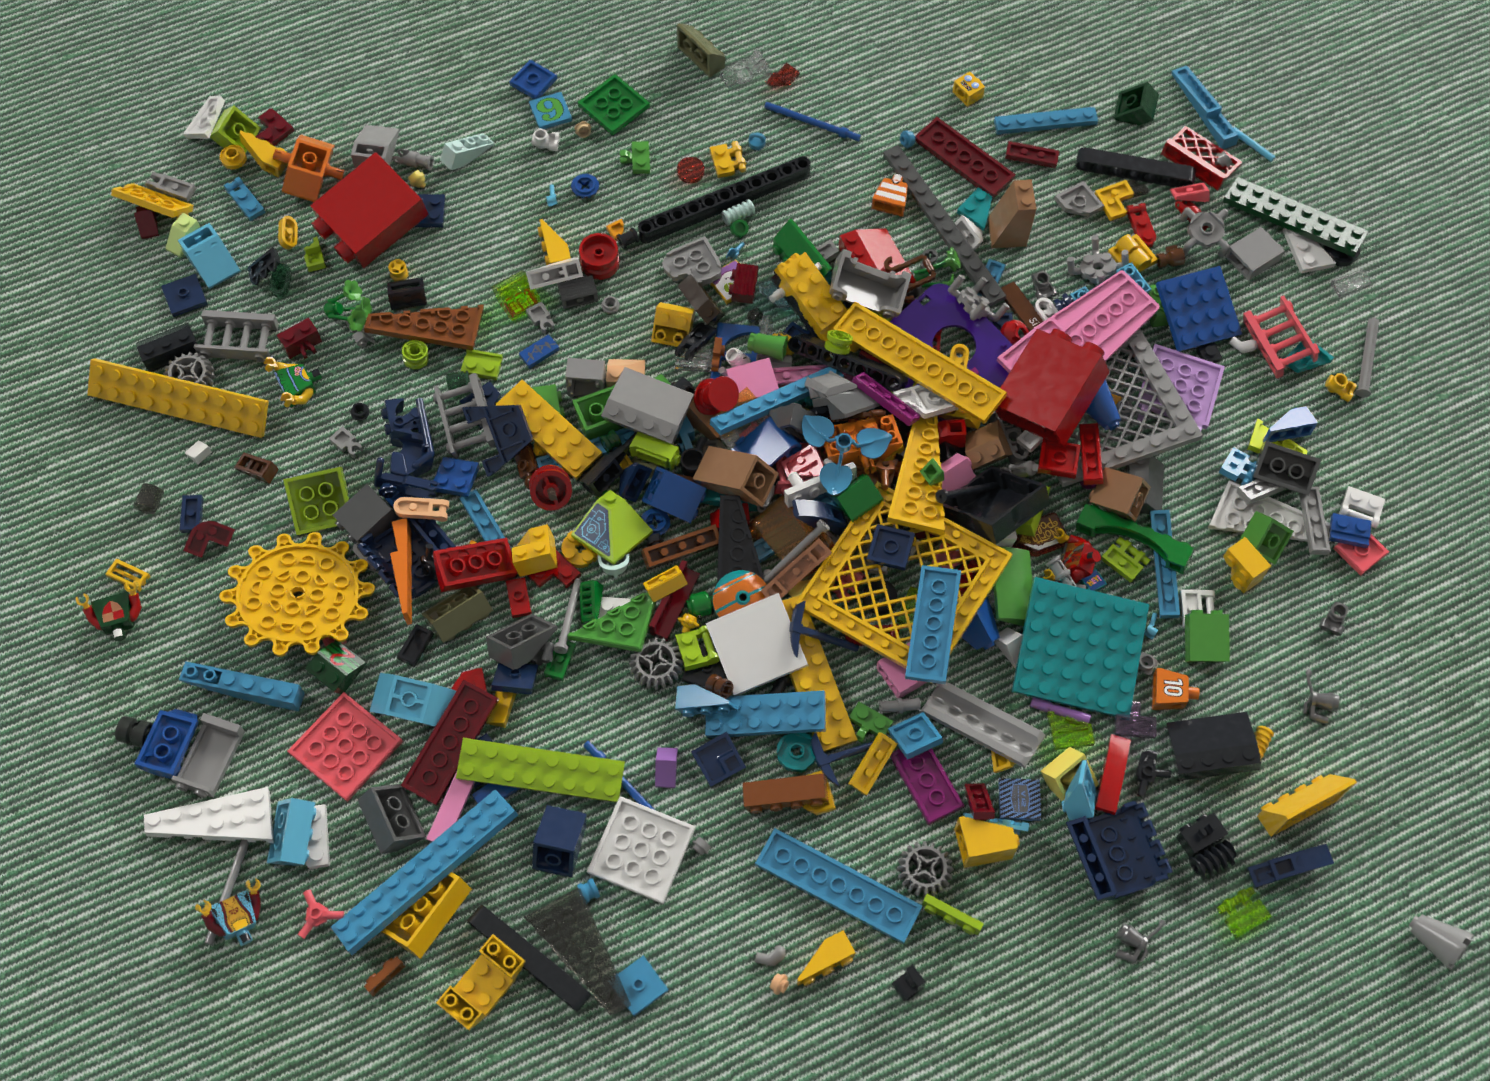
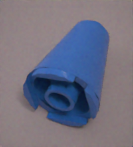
M1105 380L1086 413L1105 430L1109 429L1112 431L1120 425L1121 418Z

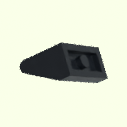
M423 277L387 283L391 310L427 305ZM420 285V286H416V287L403 288V287H409V286Z

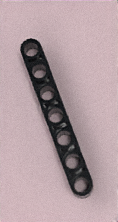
M1087 147L1080 148L1077 153L1076 168L1081 171L1176 188L1195 184L1196 169L1192 166Z
M800 333L791 337L788 341L789 349L796 354L854 377L864 372L889 391H898L908 383L907 376L890 366L852 351L845 355L832 353L825 349L824 340L809 334Z
M482 904L467 920L485 938L489 939L492 934L522 957L526 961L522 968L574 1011L578 1012L591 997V993Z

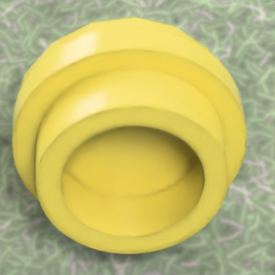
M416 170L408 177L409 184L412 187L425 188V174Z

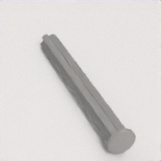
M1376 317L1368 319L1358 389L1355 391V394L1359 397H1369L1371 395L1369 389L1379 327V319H1376Z

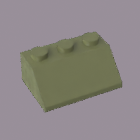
M677 24V47L709 78L725 68L724 53L714 47L713 43L710 40L708 41L701 31H697L691 25Z
M476 586L459 589L423 612L422 616L436 636L444 643L454 639L459 632L471 628L476 621L488 617L493 609L483 592Z

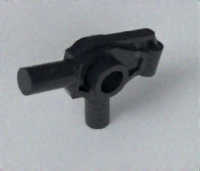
M1150 749L1141 752L1136 771V777L1140 782L1137 793L1139 797L1146 796L1148 785L1154 783L1155 777L1171 778V770L1156 769L1155 761L1158 752Z

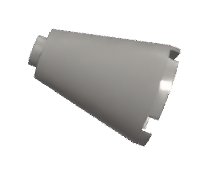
M1425 915L1415 916L1409 924L1412 928L1411 933L1450 970L1456 966L1455 962L1457 959L1460 960L1471 943V939L1474 937L1468 931Z

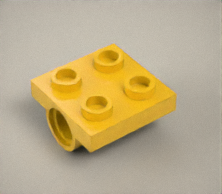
M1130 234L1123 236L1107 252L1112 255L1116 263L1122 262L1121 252L1128 250L1129 263L1132 262L1139 273L1158 261V258L1137 234L1132 237Z

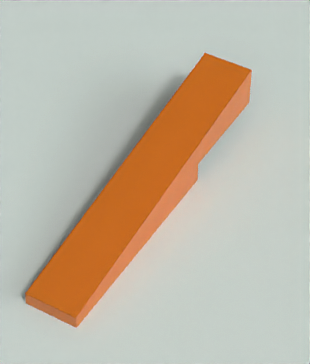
M404 518L392 522L398 551L392 552L390 555L402 614L406 624L410 625L412 624L411 527L408 519Z

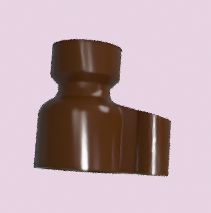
M1177 245L1165 247L1166 254H1156L1158 268L1166 267L1168 264L1171 267L1185 264L1184 251L1181 247L1178 248Z

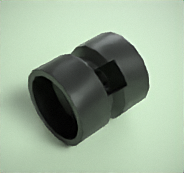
M123 716L117 724L115 739L126 744L132 742V745L142 748L153 723Z

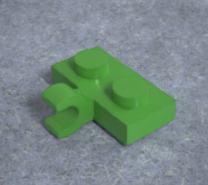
M649 141L632 142V153L627 150H620V163H632L633 174H650Z
M861 702L857 703L849 716L852 723L861 727L856 734L857 741L861 743L869 732L875 736L879 732L886 735L888 728L893 724L891 719Z

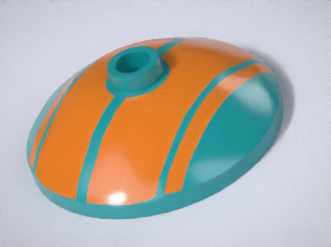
M738 570L726 574L719 580L713 592L712 602L715 613L720 618L767 598L761 592L767 584L760 576L750 571ZM741 594H744L746 596L745 601H741L739 599V596Z

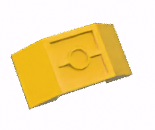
M493 934L479 950L481 953L479 958L455 987L449 986L436 1002L468 1030H471L491 1012L513 985L526 962Z

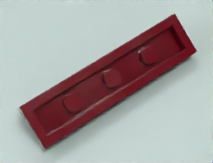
M684 560L681 561L679 569L683 573L687 585L662 598L649 624L650 634L660 639L664 638L667 642L678 622L677 619L681 616L686 605V600H688L700 577V573L688 569L687 561Z

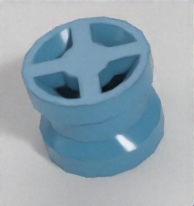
M593 878L588 879L585 884H577L585 904L589 903L592 898H600Z

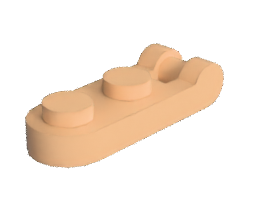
M400 497L394 502L393 506L396 515L402 518L433 519L445 522L448 517L446 510L449 509V501L444 499ZM433 508H439V511H433Z

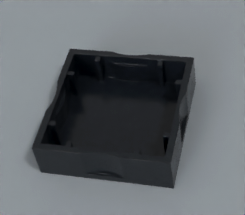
M991 465L962 488L997 482V489L951 498L946 503H943L945 518L994 544H998L1049 506L1050 500L1045 484L1016 476L1009 471Z

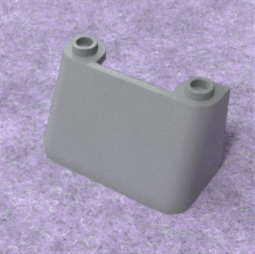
M843 249L837 256L834 264L829 291L832 298L839 301L844 300L852 304L857 302L871 311L882 314L887 319L898 317L901 314L912 274L903 271L902 275H895V271L890 273L857 262V257L852 259L851 251Z

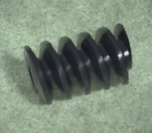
M1224 840L1222 843H1217L1215 847L1211 846L1208 850H1203L1201 854L1197 853L1194 857H1189V862L1194 872L1203 880H1206V872L1212 877L1214 875L1213 869L1220 873L1221 867L1225 870L1228 869L1227 862L1234 866V859L1237 854L1234 846L1228 840Z

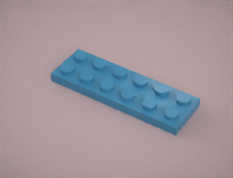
M921 566L905 679L946 685L961 570Z
M823 690L729 696L727 700L736 705L738 710L730 711L728 714L716 712L712 713V715H706L705 736L707 738H716L725 732L730 737L826 731V693Z

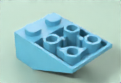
M210 223L178 239L183 253L209 289L241 272Z

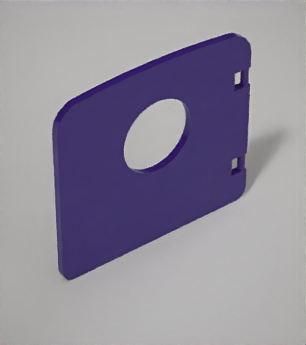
M946 284L932 285L901 311L898 317H894L890 321V323L932 348L933 339L940 330L948 327L964 329L973 337L976 345L975 354L968 361L967 369L970 370L976 367L979 376L999 388L1009 375L996 360L998 356L1012 346L1010 341L986 317L972 321L970 314L963 309L965 305L962 302L959 304L957 298L948 292L949 286ZM927 297L930 301L923 306L920 302ZM908 378V383L903 388L912 387L914 381ZM937 416L938 422L946 420Z

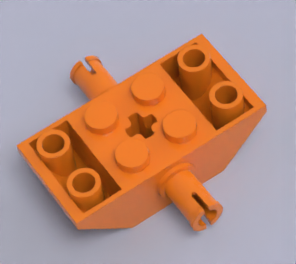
M300 135L296 140L293 152L287 153L275 148L273 160L288 163L282 193L315 202L318 199L326 176L342 180L345 170L330 166L329 164L335 145Z
M893 414L865 420L854 418L849 419L848 423L834 425V434L829 439L841 433H847L859 444L856 439L857 434L866 428L881 429L892 435V439L882 456L875 459L867 458L862 455L861 447L857 448L851 445L850 450L843 454L841 465L844 466L854 462L856 466L863 465L866 474H869L868 469H870L872 474L876 471L875 462L879 459L884 461L903 445V441ZM825 441L824 447L828 459L838 463L840 452L836 449V441L830 443Z

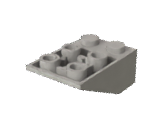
M365 125L354 141L351 158L354 168H357L375 152L390 166L400 129Z

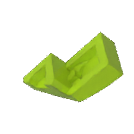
M314 237L313 243L304 248V258L308 272L326 268L318 237Z

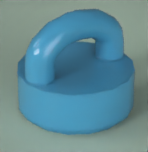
M751 133L749 135V146L754 150L764 148L765 136L761 133Z

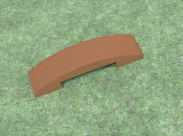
M818 538L775 576L761 592L766 597L779 593L780 597L783 598L788 591L823 562L832 552Z

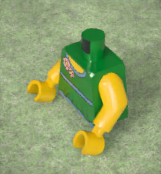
M267 357L264 361V364H267L265 367L267 372L275 370L274 374L283 391L280 401H285V407L292 408L295 405H304L315 394L316 390L313 382L322 379L318 369L307 373L303 364L276 362L272 357Z

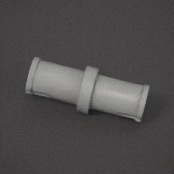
M896 698V700L879 701L880 714L891 712L902 714L903 711L920 710L921 708L919 698L903 700L902 698Z

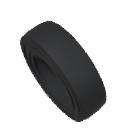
M881 580L870 582L872 591L883 589ZM885 581L889 600L897 599L895 587L890 582ZM868 584L864 588L863 593L870 592ZM871 596L862 598L864 606L873 604ZM896 603L891 604L892 609L895 607ZM888 605L877 607L879 615L889 612ZM874 608L868 609V611L875 614Z

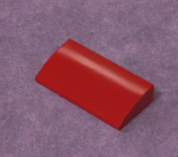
M507 538L433 551L435 570L441 592L514 579L518 573L513 564L512 552Z

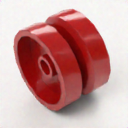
M603 233L591 234L584 238L579 246L580 265L585 275H592L593 279L603 280L616 273L619 268V252L616 241L611 236Z

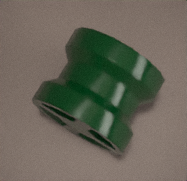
M613 429L607 435L599 437L607 453H610L614 447L622 445L619 436Z

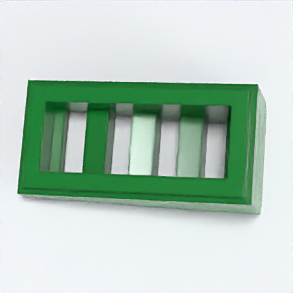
M596 580L580 583L581 623L583 624L599 618L604 585Z

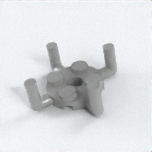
M1188 207L1183 210L1180 221L1185 222L1188 217L1191 219L1187 230L1191 239L1183 247L1185 256L1196 243L1203 248L1218 244L1221 247L1218 256H1225L1230 248V245L1222 238L1225 232L1224 220L1228 215L1227 209L1221 210L1218 214L1214 212H1199L1195 214ZM1202 226H1209L1211 231L1205 232Z
M1093 235L1091 237L1093 255H1085L1078 268H1075L1074 257L1070 256L1067 258V268L1069 275L1081 274L1083 279L1086 278L1090 280V283L1097 284L1098 286L1115 275L1117 269L1129 264L1128 250H1123L1121 252L1122 262L1116 263L1110 253L1100 254L1099 236Z
M959 274L948 288V292L957 298L959 304L962 302L965 305L963 309L970 314L972 321L986 317L993 322H998L1010 308L1009 305L1004 303L994 314L988 306L989 300L984 296L980 297L977 295L986 284L987 279L981 277L972 289L966 287L960 292L957 289L965 280V277Z

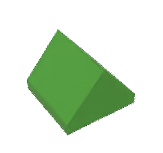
M934 458L920 471L931 486L944 481V471Z

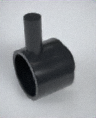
M700 436L695 448H689L681 455V471L685 476L694 477L703 459L704 454L702 450L707 441L703 436Z

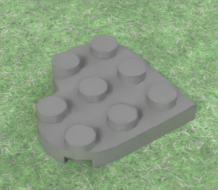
M705 236L667 252L666 258L662 261L665 274L675 282L685 279L690 274L701 286L721 278L722 268L720 260Z

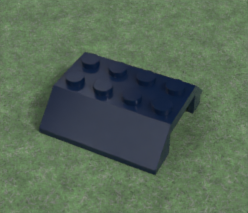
M407 518L411 527L412 599L418 598L439 584L437 580H434V577L427 576L422 571L420 557L425 555L426 544H433V551L456 547L433 519ZM392 526L374 539L371 533L361 538L357 549L364 557H368L367 561L375 571H379L378 575L386 585H390L389 589L398 598L399 595L390 553L398 551Z
M1136 801L1125 803L1121 809L1116 810L1115 815L1106 813L1090 819L1084 816L1066 822L1097 901L1115 900L1152 888L1168 880L1167 875L1173 873L1168 859H1160V857L1166 855L1160 840H1152L1153 837L1157 836L1152 821H1144L1145 818L1149 817L1144 803L1137 804Z

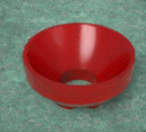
M1010 320L1002 326L1000 332L1014 345L1021 339L1018 335V330L1021 329L1024 332V336L1029 333V330L1023 322Z

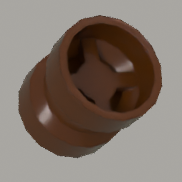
M713 674L707 679L705 689L727 699L733 691V683L730 680L722 679L719 675Z

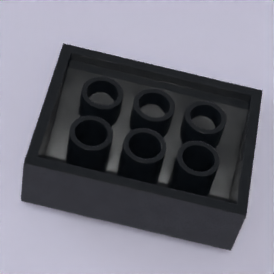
M1247 711L1166 723L1177 781L1260 770L1262 762Z

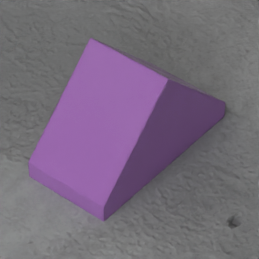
M657 748L655 787H676L678 748Z

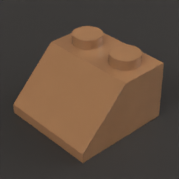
M999 420L968 433L966 436L965 453L972 463V470L982 469L1013 455Z

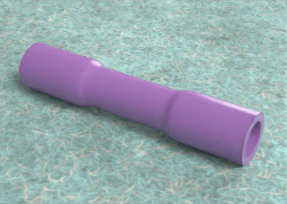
M1035 697L1031 700L1030 707L1062 716L1085 726L1089 724L1090 714Z

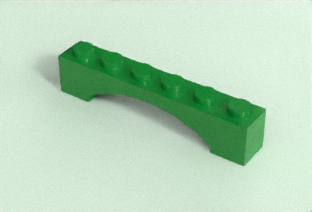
M1085 504L1076 522V531L1093 538L1096 534H1116L1137 540L1154 550L1165 561L1166 568L1180 574H1184L1193 556L1194 547L1189 543L1174 540L1171 536L1157 533L1150 527H1142L1133 520L1120 518L1117 514L1103 511L1096 505Z

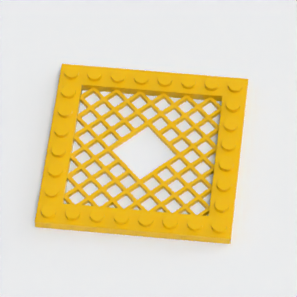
M877 481L875 486L884 501L854 522L850 521L831 549L832 553L823 561L796 601L795 606L806 601L804 612L906 669L910 646L903 642L911 640L913 622L910 623L908 614L914 613L915 608L907 610L904 601L912 599L916 601L917 594L889 600L881 570L883 566L878 564L866 566L864 558L868 556V553L863 554L861 545L872 543L871 530L876 529V525L873 526L877 518H879V525H895V528L899 529L898 524L883 523L881 515L889 514L895 491L891 488L882 490L881 483ZM944 517V535L925 531L926 540L916 541L915 537L912 547L915 546L917 555L909 556L908 561L918 559L921 567L923 565L922 557L932 555L934 564L926 566L941 567L949 565L950 569H953L952 564L963 562L965 570L961 571V575L966 574L968 583L960 584L959 589L968 588L962 597L960 590L958 592L951 654L1008 565L1013 554ZM910 527V530H908V531H909V532H913V533H918V532H922V531H924V530L913 529V528ZM867 533H868L870 539L863 541V539L865 538V536H866ZM929 533L936 537L930 538ZM942 540L944 548L934 551L931 542ZM946 542L953 546L947 548ZM928 543L930 552L920 554L918 545ZM858 548L860 555L853 556ZM959 549L961 558L951 560L949 551ZM963 551L969 554L970 556L964 557ZM945 552L948 561L937 563L935 555ZM861 559L863 567L852 569L850 561ZM976 559L978 567L968 569L966 561ZM848 563L849 570L843 571V569ZM878 568L880 576L869 578L867 570ZM864 571L866 579L855 581L854 573ZM978 571L974 579L971 581L969 573ZM851 574L852 583L842 585L840 576ZM836 579H838L839 586L832 587ZM881 580L883 589L872 591L870 582ZM867 583L870 592L859 594L857 585ZM854 586L856 595L845 597L843 589ZM840 590L842 598L831 600L830 592ZM884 593L886 601L876 603L874 595ZM871 596L873 604L862 607L860 598ZM857 599L859 608L848 610L846 601ZM844 602L845 610L835 604ZM901 602L904 611L893 613L891 604ZM888 605L890 614L879 616L877 607ZM874 608L876 617L865 619L863 611ZM861 612L862 619L851 613ZM905 615L907 623L896 626L894 617ZM891 618L893 627L882 629L880 620ZM877 621L879 629L869 623ZM908 627L910 636L899 638L898 630ZM895 631L896 638L885 632Z

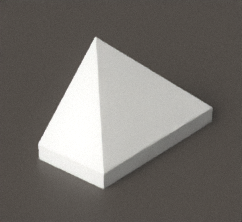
M964 215L955 222V225L973 250H975L983 242L982 230Z

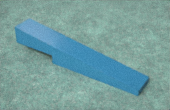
M1188 66L1172 70L1173 77L1220 148L1225 149L1237 145L1239 134L1222 115V107Z

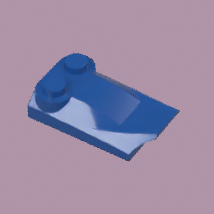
M178 709L168 712L160 710L134 763L135 766L147 773L165 778L177 776L181 770V762L199 723L197 714Z

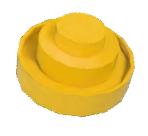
M229 145L221 151L220 160L225 168L233 170L242 167L247 160V156L242 147Z

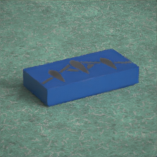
M548 334L519 352V357L530 369L560 349Z

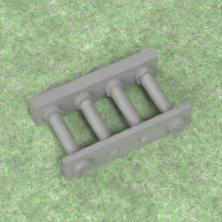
M202 310L201 317L207 326L204 344L194 345L196 352L200 356L204 355L206 359L226 358L255 360L257 362H264L267 357H271L268 349L265 348L269 331L278 330L279 323L275 314ZM217 326L225 327L221 346L211 345L214 330ZM233 328H244L240 347L229 346ZM252 329H262L258 348H247Z
M476 373L469 375L470 382H468V385L443 393L437 385L433 386L435 391L432 394L435 404L439 406L448 440L446 449L455 459L459 458L458 449L483 441L487 442L491 448L496 447L486 418L471 424L464 421L452 426L448 418L463 412V407L487 406L481 380ZM468 392L474 393L475 398L471 402L446 409L444 400ZM476 425L483 426L484 431L480 435L455 442L453 433Z

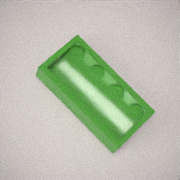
M1001 547L1012 553L1013 556L993 587L996 620L1024 626L1033 582L1030 551Z

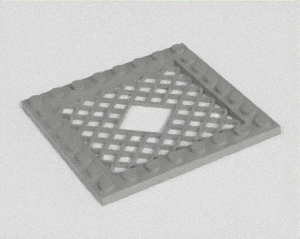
M1139 329L1117 350L1115 356L1109 358L1113 361L1110 366L1107 365L1110 372L1105 380L1116 384L1114 389H1110L1111 394L1124 397L1118 410L1119 415L1122 409L1132 411L1130 417L1120 415L1121 420L1127 421L1125 428L1121 426L1116 428V430L1122 431L1120 438L1111 435L1112 431L1110 430L1108 433L1099 431V436L1105 437L1103 444L1100 443L1102 471L1105 467L1117 469L1202 440L1203 438L1202 432L1143 332ZM1120 352L1129 354L1128 359L1118 358ZM1132 356L1134 357L1137 363L1130 361ZM1116 361L1125 364L1123 370L1113 367ZM1128 365L1137 368L1135 374L1126 371ZM1140 370L1143 372L1145 377L1138 375ZM1111 371L1120 374L1118 380L1109 377ZM1123 375L1133 378L1131 384L1121 381ZM1136 379L1145 382L1143 388L1134 385ZM1148 383L1150 384L1153 391L1146 389ZM1119 385L1128 387L1126 394L1116 391ZM1131 389L1140 391L1139 397L1129 395ZM1144 393L1153 396L1151 402L1142 399ZM1156 397L1158 398L1161 405L1154 403ZM1127 399L1136 401L1134 408L1124 405ZM1139 403L1149 406L1147 412L1137 409ZM1152 407L1162 410L1159 416L1150 413ZM1164 412H1166L1169 419L1162 417ZM1135 413L1144 415L1142 422L1132 419ZM1084 414L1082 417L1085 419L1083 424H1087L1088 420L1097 423L1091 416ZM1147 417L1157 420L1155 426L1145 423ZM1160 421L1170 424L1168 430L1158 427ZM1130 423L1140 426L1138 432L1128 429ZM1143 427L1153 430L1150 436L1141 433ZM1079 433L1078 435L1072 434L1070 437L1076 439L1074 444L1080 441ZM1126 433L1135 436L1133 442L1123 439ZM1108 439L1118 442L1116 448L1106 445ZM1082 458L1078 461L1075 479L1057 476L1062 487L1083 480Z

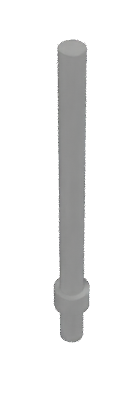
M241 840L219 902L231 896L250 843L247 840ZM208 931L204 943L213 945L216 935Z

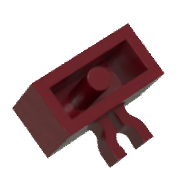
M309 317L277 334L279 343L289 359L299 354H302L304 359L308 358L305 353L306 350H311L315 354L317 351L314 346L322 342L318 330Z

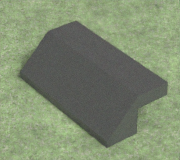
M858 387L812 400L813 407L828 405L831 420L847 418L881 406Z

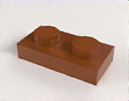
M397 956L394 959L390 958L387 960L379 973L372 974L366 980L367 984L364 987L372 996L405 968V965Z

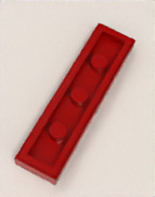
M1098 423L1079 424L1084 485L1103 484Z

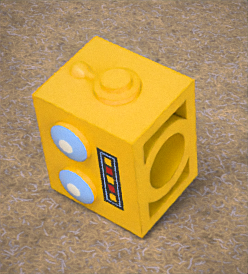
M968 72L954 81L952 92L968 107L983 98L985 86L980 79L976 78L971 72Z

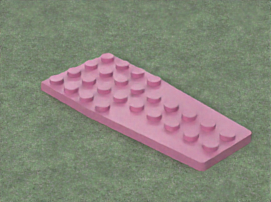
M1121 270L1036 326L998 356L996 361L1010 373L1036 329L1051 333L1053 329H1059L1067 333L1072 338V343L1083 346L1085 342H1091L1102 348L1105 352L1103 358L1106 362L1158 311L1159 304L1125 271Z

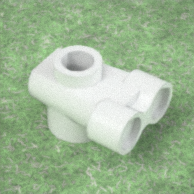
M537 129L533 133L532 146H537L539 149L548 148L549 151H558L560 133L552 132L549 134L545 129Z

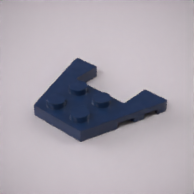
M521 405L462 408L468 424L486 418L497 447L498 455L482 461L487 477L493 476L534 441Z

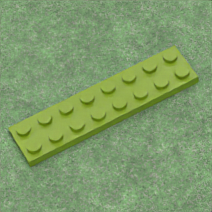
M463 738L456 779L617 803L620 797L625 761Z

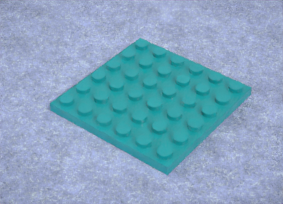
M1034 577L1012 692L1129 719L1149 604Z

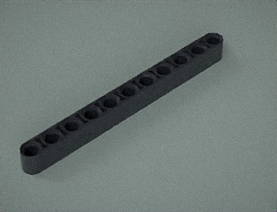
M804 156L798 157L645 219L638 224L639 239L643 243L653 242L717 216L722 211H727L728 208L736 207L737 204L746 203V200H756L805 180L810 176L811 161Z

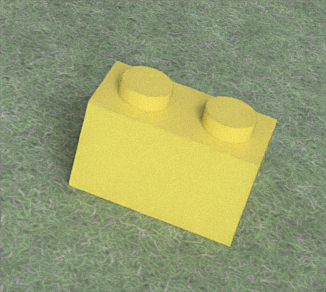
M1071 747L1067 748L1040 771L1047 786L1061 801L1065 799L1066 791L1082 760H1087L1084 753ZM1087 760V763H1088V766H1089V769H1090V772H1091V775H1092V778H1093L1095 787H1097V786L1099 785V783H1098V781H1097V779H1096V777H1095V775H1094V773H1093V770H1092V768H1091V766H1090V764H1089V762H1088V760Z

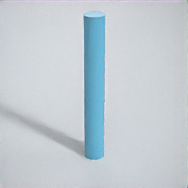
M1234 127L1241 141L1272 162L1275 159V155Z

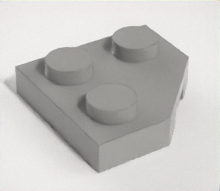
M1084 181L1055 195L1054 198L1064 212L1087 217L1103 210L1104 207L1103 203Z

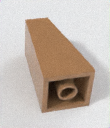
M1032 179L1014 180L988 216L992 248L1027 247L1036 213Z
M708 446L693 480L706 489L727 496H740L742 501L763 507L779 473L757 455Z

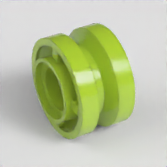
M839 330L828 331V340L825 341L824 345L825 349L835 354H849L851 348L849 345L852 344L853 337Z
M411 340L403 345L402 356L405 366L410 369H420L427 365L429 361L428 348L424 342Z

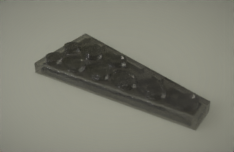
M580 888L574 889L524 917L536 929L540 937L546 940L550 948L570 971L576 974L579 981L591 991L593 997L609 1015H615L631 1006Z

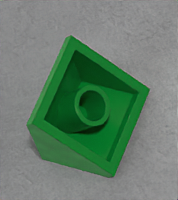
M865 474L855 478L842 493L831 495V498L852 522L884 501L870 477Z

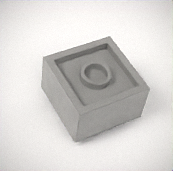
M568 358L565 374L568 396L583 397L605 389V360Z

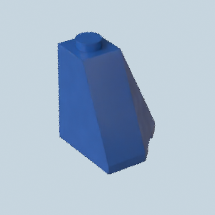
M988 596L962 635V638L976 650L984 647L986 650L994 646V641L1000 638Z

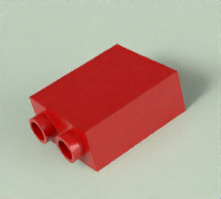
M377 152L372 154L310 205L317 217L311 225L324 240L332 235L339 242L334 246L339 256L347 264L355 259L363 268L429 215L422 199Z
M1036 329L1001 386V389L1007 392V396L995 410L1000 420L1065 447L1110 372L1103 358L1104 350L1091 342H1085L1083 346L1072 343V338L1059 329H1053L1051 333Z

